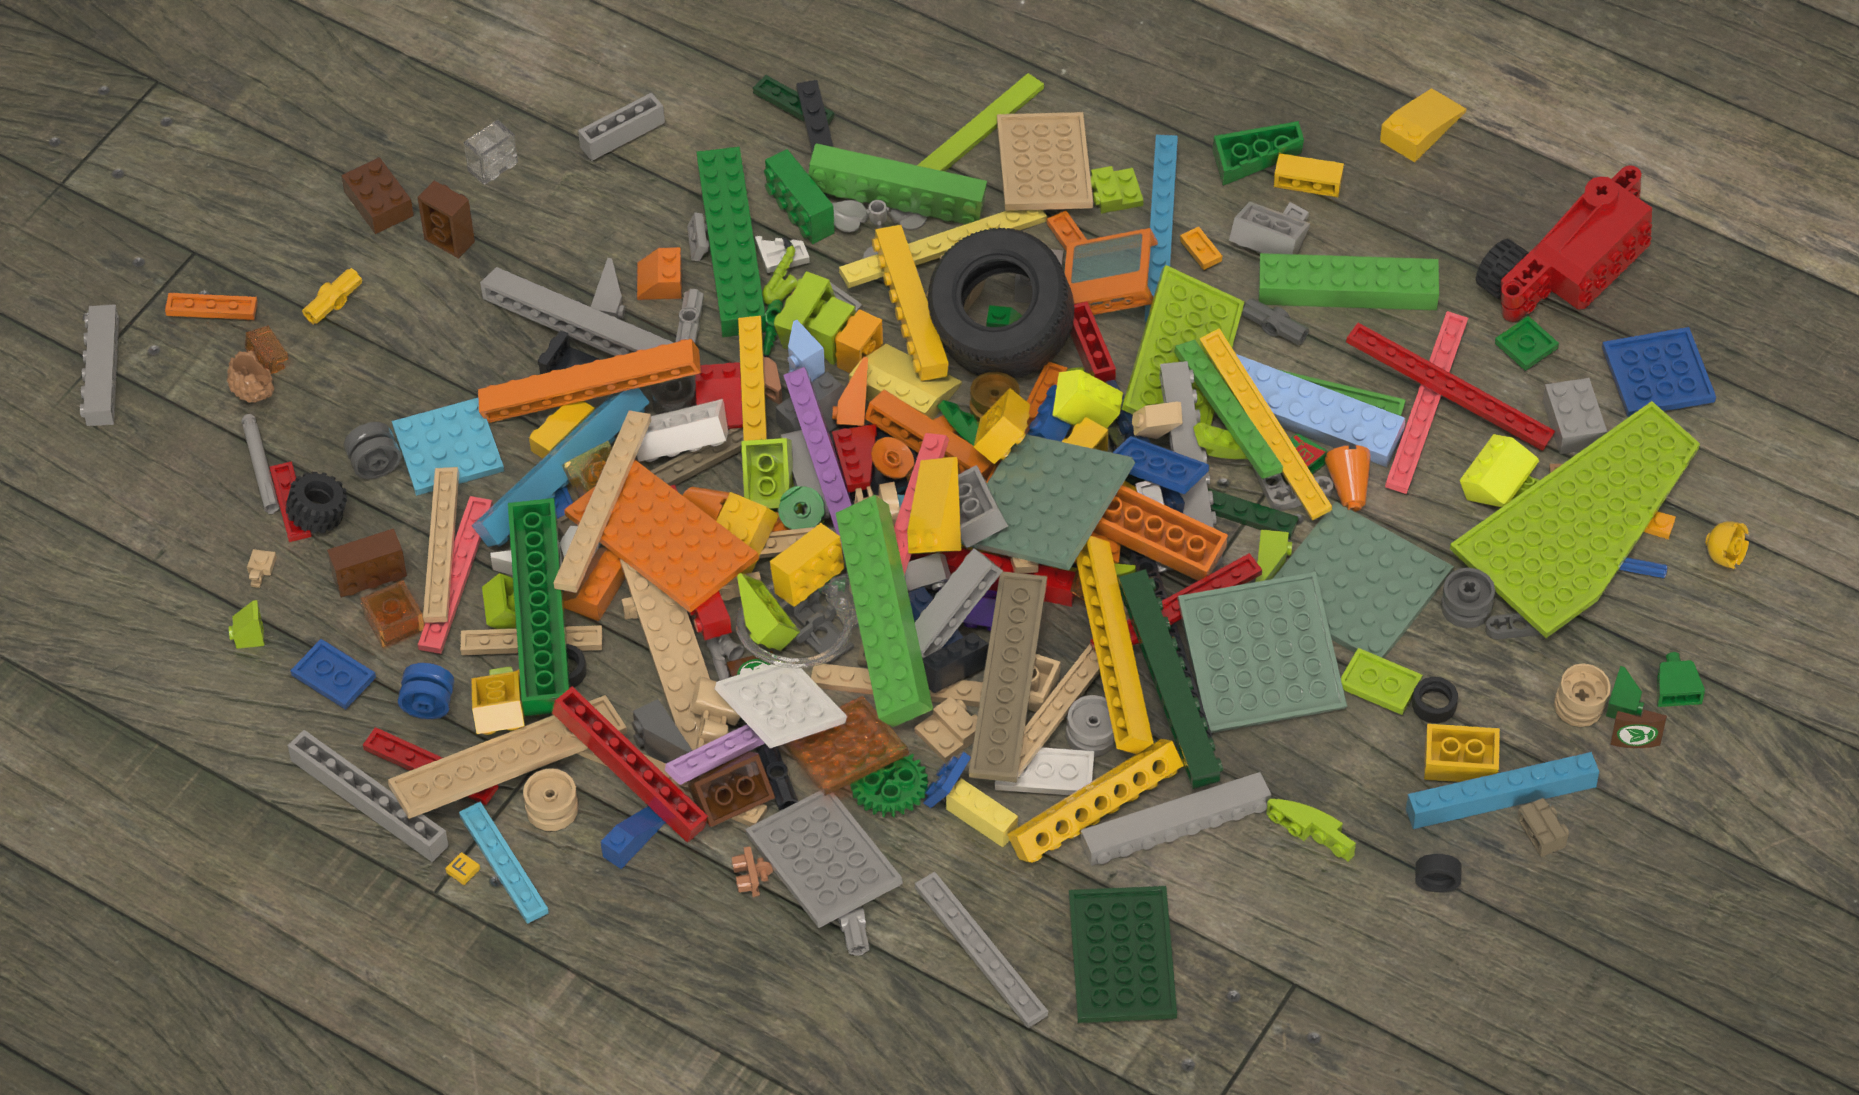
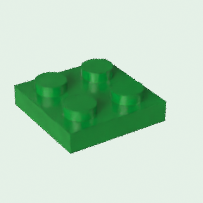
M1529 316L1495 338V344L1525 371L1559 347V342Z

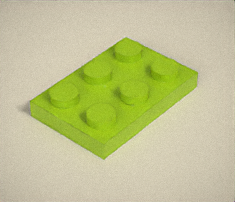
M1358 648L1344 671L1341 682L1344 691L1403 715L1413 697L1414 688L1422 680L1423 675Z

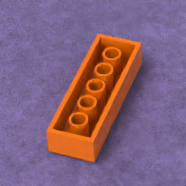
M1121 485L1094 529V532L1198 581L1212 574L1226 549L1228 538L1227 534Z

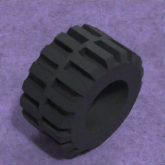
M1509 238L1498 242L1489 250L1480 263L1475 279L1476 284L1501 300V279L1529 252Z
M307 472L303 473L302 477L298 476L291 484L286 503V513L289 520L294 521L293 524L296 527H302L301 530H309L315 534L316 531L326 533V530H334V527H337L342 520L347 502V491L345 488H342L343 484L340 481H335V477H329L327 473L323 472L322 474L317 472L309 474Z

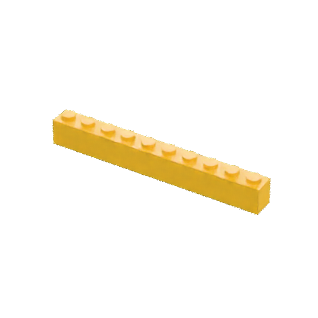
M1090 536L1077 556L1076 562L1117 749L1138 755L1153 744L1146 706L1110 543Z

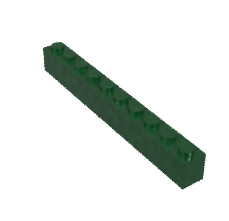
M1146 569L1120 576L1119 588L1191 787L1195 789L1220 782V772H1223V766L1220 758H1215L1213 752L1216 750L1212 737L1208 738L1207 736L1208 726L1205 717H1200L1198 712L1200 710L1198 698L1192 696V682L1189 676L1185 677L1183 671L1185 670V664L1182 656L1178 657L1177 655L1178 645L1176 639L1169 634V630H1171L1167 616L1163 617L1162 615L1163 604L1161 598L1155 596L1156 586L1153 577H1148Z

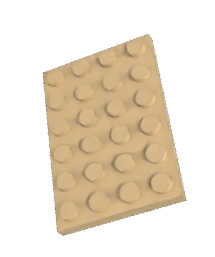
M1083 112L997 114L1005 211L1093 208Z

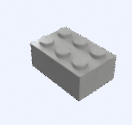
M1590 378L1545 384L1543 404L1551 429L1555 430L1554 438L1560 454L1582 451L1607 433Z
M976 465L959 474L961 539L968 548L1008 527L978 466Z

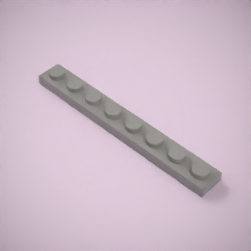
M933 872L916 882L915 889L1025 1026L1029 1028L1046 1018L1048 1010L937 873Z

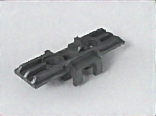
M773 582L766 586L789 618L794 617L804 627L801 629L792 620L800 631L795 640L798 643L804 641L806 645L809 644L827 664H830L854 647V644L832 623L836 609L831 604H828L825 608L819 602L820 593L817 590L807 599L793 607L775 594ZM822 630L827 635L823 638H817L815 632Z

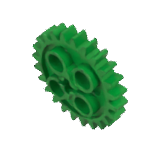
M883 748V754H879L878 751L874 750L873 757L865 754V761L859 759L858 766L853 767V774L850 775V789L853 798H857V804H864L865 811L872 808L873 815L877 814L878 811H882V817H885L887 812H890L892 817H895L896 811L904 815L905 808L913 811V804L920 805V798L925 799V791L928 788V774H926L925 766H921V760L914 761V754L906 757L905 750L900 754H896V748H893L891 753H888L887 749Z

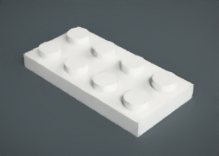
M1041 748L1018 777L1017 783L995 780V790L1071 795L1092 782L1094 751Z

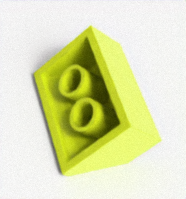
M1082 370L1059 372L1052 416L1072 426H1075L1077 423L1080 424L1086 417L1108 428L1120 414L1123 392Z
M1493 434L1459 480L1468 501L1503 507L1512 500L1538 464L1539 459L1514 438Z

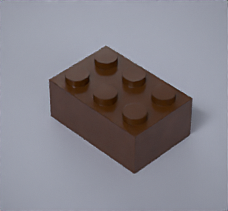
M380 157L341 175L344 193L375 234L414 216L411 198Z
M434 180L417 197L424 240L459 259L475 242L469 199L463 194L452 191L447 185L440 184Z
M394 528L327 550L332 577L341 598L354 595L369 588H376L379 585L397 581L407 576L403 550Z

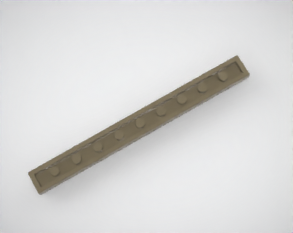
M743 428L728 430L727 439L721 445H707L697 451H688L651 470V472L669 486L676 485L742 451L741 441H744ZM565 515L557 519L558 532L562 537L570 526H578Z

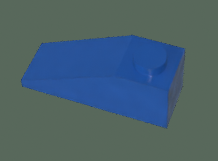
M647 806L617 824L601 840L602 856L622 869L666 822Z

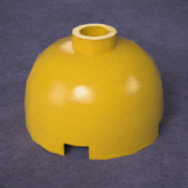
M1726 521L1717 524L1711 533H1708L1705 543L1708 553L1715 563L1732 569L1736 568L1734 566L1735 563L1737 565L1742 563L1749 541L1745 540V534H1749L1747 526L1739 522Z

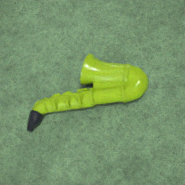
M786 237L782 239L787 251L762 291L763 301L767 305L775 299L783 301L793 292L798 282L791 274L787 276V279H783L787 273L786 270L789 269L790 264L793 262L796 251L793 244Z

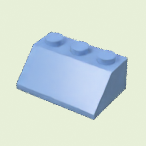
M798 320L793 321L788 345L790 370L788 373L805 367L813 382L825 373L824 348Z

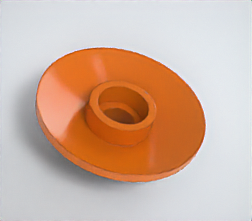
M885 437L879 439L873 445L871 450L872 461L882 474L893 479H901L911 473L914 467V457L911 450L902 441L892 437Z

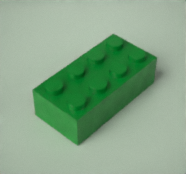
M786 149L765 159V189L770 196H774L779 208L786 211L791 223L799 227L801 235L807 238L813 245L835 234L833 204L791 152Z

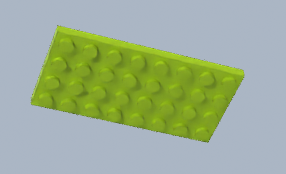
M1165 265L1161 270L1121 409L1133 414L1144 406L1164 403L1159 376L1160 364L1181 362L1174 353L1176 345L1196 340L1214 366L1202 347L1200 338L1220 328L1232 347L1244 301ZM1194 381V383H1191L1192 390L1196 389L1197 403H1194L1195 410L1200 412V423L1211 426L1215 410Z

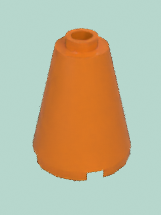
M1349 445L1335 448L1329 451L1327 457H1325L1326 466L1342 506L1354 512L1360 511L1366 504L1371 460L1370 450L1356 445V449H1349Z
M690 487L682 496L717 521L730 492Z

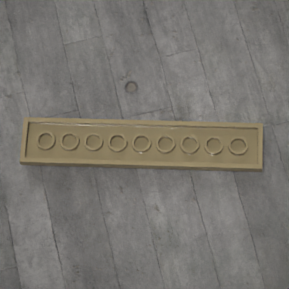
M1002 572L1000 574L969 767L970 778L1017 783L1047 576Z

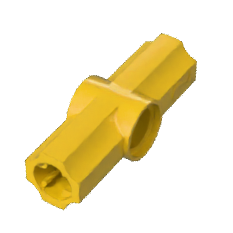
M352 268L347 269L333 283L327 282L321 286L317 297L302 310L303 315L313 325L319 323L333 309L339 310L345 305L347 296L362 283V278L358 275L357 271Z

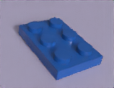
M322 639L290 670L294 678L345 710L376 678L374 671Z

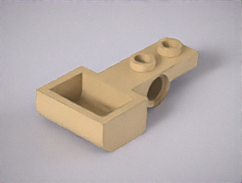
M701 676L695 683L690 711L701 715L696 749L726 735L728 731L726 723L736 725L740 719L736 711L715 690L717 681Z

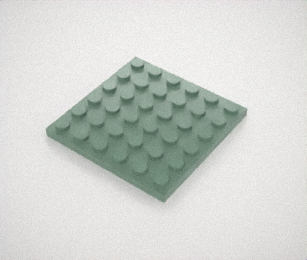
M1026 434L1018 445L1015 443L1010 448V453L1000 462L987 483L1008 527L970 547L1069 570L1130 473L1135 461L1129 456Z
M1335 502L1332 505V510L1323 516L1273 579L1316 571L1331 639L1354 653L1360 648L1385 659L1444 584L1446 578L1453 572L1454 566Z
M1316 571L1178 596L1177 600L1197 690L1211 733L1346 709V699Z

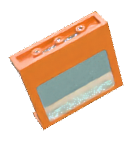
M1151 228L1068 243L1065 276L1073 294L1074 304L1087 301L1093 315L1152 304L1154 297L1147 286L1150 247L1158 245V241Z

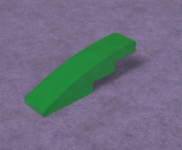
M943 400L938 407L947 421L965 440L974 446L979 422L973 414L961 411L958 404Z

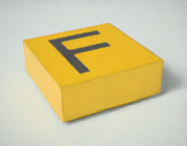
M461 852L445 870L447 874L465 885L480 870V865Z

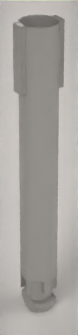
M246 414L241 422L264 510L268 514H274L279 509V504L256 423V417L252 414Z

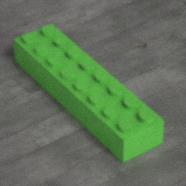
M815 144L809 164V176L821 191L839 198L845 197L867 203L881 200L885 202L886 207L899 209L903 212H913L922 216L936 217L944 221L963 223L964 225L980 220L984 209L987 181L821 144Z
M1260 253L1259 302L1265 305L1437 310L1439 298L1438 259Z

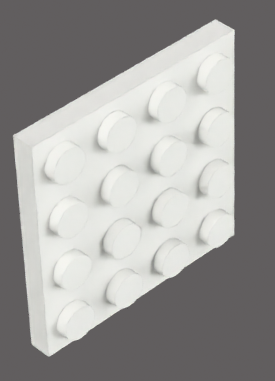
M792 658L718 681L715 685V690L769 748L845 724L847 715Z

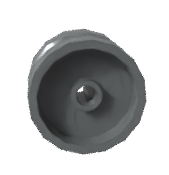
M369 422L360 425L352 430L344 441L345 452L351 461L355 474L360 478L376 479L385 476L399 465L402 458L401 451L394 440L391 429L381 422Z
M1460 568L1446 578L1443 587L1441 609L1447 621L1462 628H1476L1490 618L1495 587L1489 575L1474 568Z

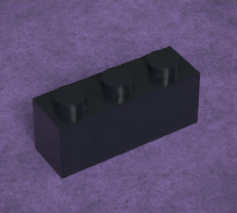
M972 632L922 658L929 690L937 693L986 666L989 643Z

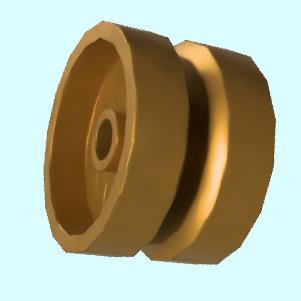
M987 372L979 375L973 380L970 387V414H973L976 420L980 422V418L1009 388L1020 396L1019 384L1013 377L1005 373Z

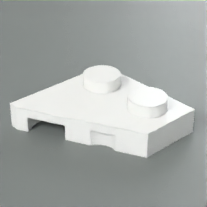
M756 236L755 243L766 272H774L787 251L783 245V239L775 238V241L762 240V236ZM791 240L790 242L796 251L789 268L810 263L804 242Z

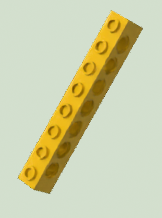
M1166 739L1158 740L1138 755H1134L1008 833L1007 836L1019 860L1030 863L1038 861L1046 851L1059 848L1062 845V841L1078 836L1086 826H1093L1099 823L1102 816L1118 811L1123 803L1134 801L1139 797V793L1144 790L1153 789L1163 778H1170L1177 774V770L1184 765L1173 741ZM1156 761L1157 767L1153 771V763ZM1137 773L1138 778L1137 781L1134 783L1133 777ZM1118 785V792L1115 795L1114 788ZM1099 797V804L1095 807V800ZM1079 809V810H1080V815H1079V817L1076 819V818H1075V813H1076V811ZM1060 821V829L1056 831V824ZM1040 833L1041 840L1039 843H1037L1036 837Z

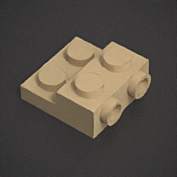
M952 697L933 709V715L915 726V733L945 763L973 744L978 717L975 714L970 716L966 712L967 707L960 699L955 701Z

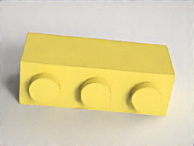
M962 778L946 796V810L1001 847H1004L1010 841L1007 834L1018 828V816Z

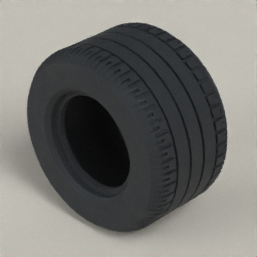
M989 228V230L984 229L983 231L980 230V232L972 233L970 236L967 235L944 253L941 257L942 259L937 263V267L934 268L929 282L928 309L932 323L945 349L960 366L976 375H982L987 372H1000L1008 374L1013 378H1019L1040 370L1041 367L1043 368L1058 355L1070 335L1074 322L1075 307L1073 294L1061 263L1045 243L1031 234L1017 229ZM1002 273H1014L1028 277L1031 280L1033 290L1031 303L1023 316L1012 324L1003 327H986L973 321L964 310V304L971 291L980 282L991 276Z

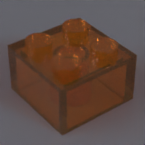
M404 580L360 598L363 614L382 648L423 631V614Z

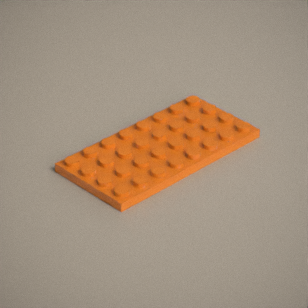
M636 460L632 464L599 541L690 613L759 559L758 552ZM595 487L564 509L565 516L578 526Z

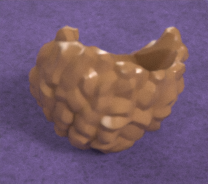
M250 350L248 353L238 352L235 358L232 357L230 359L227 370V382L231 392L235 393L236 397H240V400H246L249 403H256L272 396L274 386L270 370L263 368V365L259 363L253 351Z

